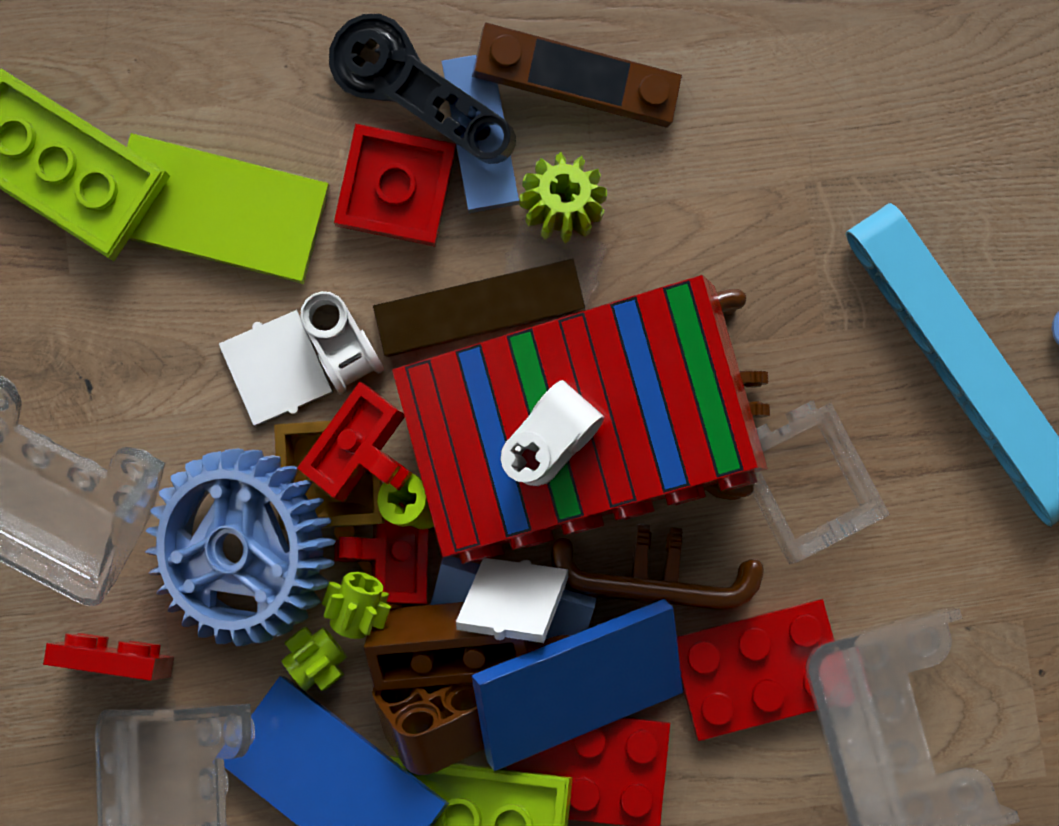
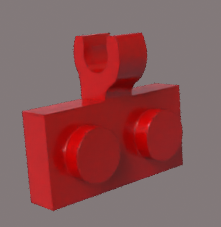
M359 382L297 469L329 495L341 502L345 501L367 469L388 485L390 483L400 491L412 475V472L384 453L382 448L405 418L404 413L369 386Z
M385 519V524H373V538L339 537V540H335L334 561L372 562V576L382 583L383 592L389 594L386 604H427L428 529L397 526Z

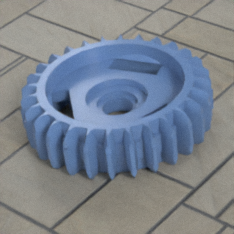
M240 448L203 455L202 459L186 463V471L171 475V482L174 487L164 488L159 491V495L166 505L153 507L150 510L160 520L159 526L149 527L146 530L147 533L156 537V546L147 549L145 553L157 556L158 566L150 570L149 574L161 575L164 581V585L156 594H171L173 601L168 608V612L184 610L182 626L190 627L198 624V637L207 638L215 635L217 644H227L230 642H234L236 646H245L251 643L260 644L293 630V625L309 618L306 609L316 607L321 603L314 590L326 588L329 581L319 574L320 570L332 567L335 564L334 561L323 557V548L334 545L336 542L333 539L322 537L321 528L330 524L332 520L330 518L317 517L315 509L323 503L324 499L316 498L309 500L305 494L310 488L312 481L304 480L294 483L298 467H281L280 456L271 455L264 457L262 450L244 451ZM210 493L214 498V502L192 536L197 511L205 497ZM271 502L279 512L284 522L289 539V546L286 542V539L283 535V532L271 507ZM229 533L236 535L243 545V555L238 563L229 561L223 552V542ZM217 591L255 596V600L258 602L257 612L238 610L226 605L217 598Z

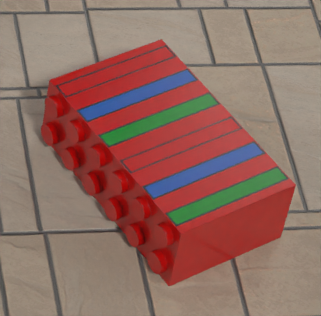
M703 275L392 369L442 557L459 555L462 564L473 561L479 562L484 558L504 555L503 544L511 542L512 550L553 541L552 530L562 528L563 534L568 535L603 527L602 516L614 513L615 520H627L655 512L653 502L666 498L668 506L674 504L676 506L706 497L704 487L719 483L721 491H729L758 482L756 472L768 469L716 288ZM563 380L605 417L603 424L589 442L570 458L550 482L540 486L518 482L509 477L502 467V448L506 441L528 418L541 397L554 384ZM528 448L524 450L521 456L527 462L525 467L536 470L539 467L540 462L535 457L538 451L535 452Z

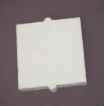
M297 310L263 325L260 322H255L252 326L253 329L219 343L254 426H258L288 412L296 415L299 412V407L333 393Z
M484 558L456 620L457 630L494 635L496 640H503L505 637L544 643L569 577L568 569L533 565L529 560H523L519 563Z

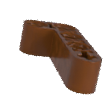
M557 635L548 638L544 643H538L537 649L567 638L570 635ZM473 682L451 684L431 694H428L424 687L375 691L373 687L372 695L385 738L405 768L411 773L429 775L484 750Z

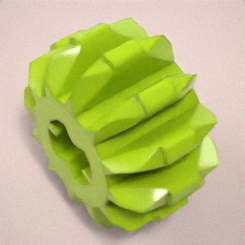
M560 152L555 157L554 166L540 158L536 162V174L527 173L523 178L522 186L526 191L520 194L519 206L529 210L525 219L528 227L543 223L541 236L544 240L552 235L553 230L560 231V237L565 244L571 240L572 229L586 237L591 232V222H600L603 218L605 210L600 204L607 199V189L597 185L601 177L599 169L583 172L585 160L582 156L578 157L573 165L566 164V158ZM557 193H565L566 200L570 202H561L560 195Z

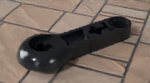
M379 13L362 14L348 20L336 32L329 48V67L335 82L345 92L359 98L398 103L473 156L488 164L503 162L513 153L516 146V135L509 123L424 65L405 30L394 19ZM378 44L379 48L374 50L380 55L378 61L375 64L366 62L361 67L360 64L365 62L360 57L361 51L365 47L373 50ZM457 100L456 108L472 120L468 124L467 129L450 117H447L441 123L444 119V114L439 110L440 106L444 102L452 105ZM480 111V114L475 117L476 112ZM489 125L500 126L504 133L502 145L493 152L481 151L478 146L480 131Z

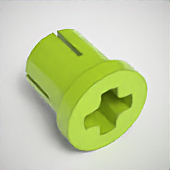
M412 473L400 491L390 483L388 485L382 484L378 493L377 503L384 519L402 527L412 526L417 529H429L434 526L422 479Z

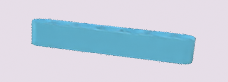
M888 203L846 231V238L851 249L1031 509L1047 526H1053L1059 522V436L906 217L895 205Z

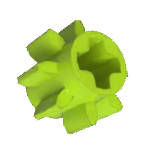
M350 572L343 576L341 585L329 582L322 605L326 607L324 618L330 619V627L339 635L350 639L364 638L370 635L372 626L379 629L384 628L391 606L386 604L389 594L383 592V585L377 578L362 572Z
M303 627L284 642L291 653L284 657L281 662L303 690H308L316 683L321 691H324L344 676L338 665L347 658V655L324 627L314 634L307 627Z

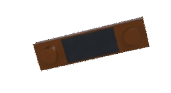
M485 22L471 77L668 128L673 122L682 74Z

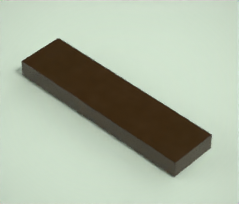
M574 258L373 305L384 356L390 357L585 311V304Z

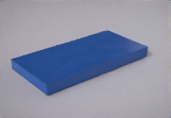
M662 599L471 675L486 760L494 771L682 694L683 688L674 608L665 599Z
M279 676L218 760V763L298 826H433L449 804L285 676Z

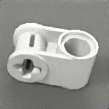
M321 291L312 294L305 300L300 316L303 327L319 354L317 356L339 395L347 392V385L368 373L375 371L379 374L385 370L364 331L359 330L348 308L339 296L331 292ZM322 305H333L340 312V319L337 325L327 331L314 328L312 316L315 310ZM358 357H361L360 359L354 361L353 363L347 365L346 367L341 368L342 366H344V365L350 363L351 361L357 359Z
M565 381L557 382L541 397L528 418L503 446L501 463L504 471L512 479L527 485L540 486L547 484L570 458L589 442L603 424L605 417ZM527 448L535 452L538 451L535 457L540 462V465L536 470L525 467L527 462L521 455Z

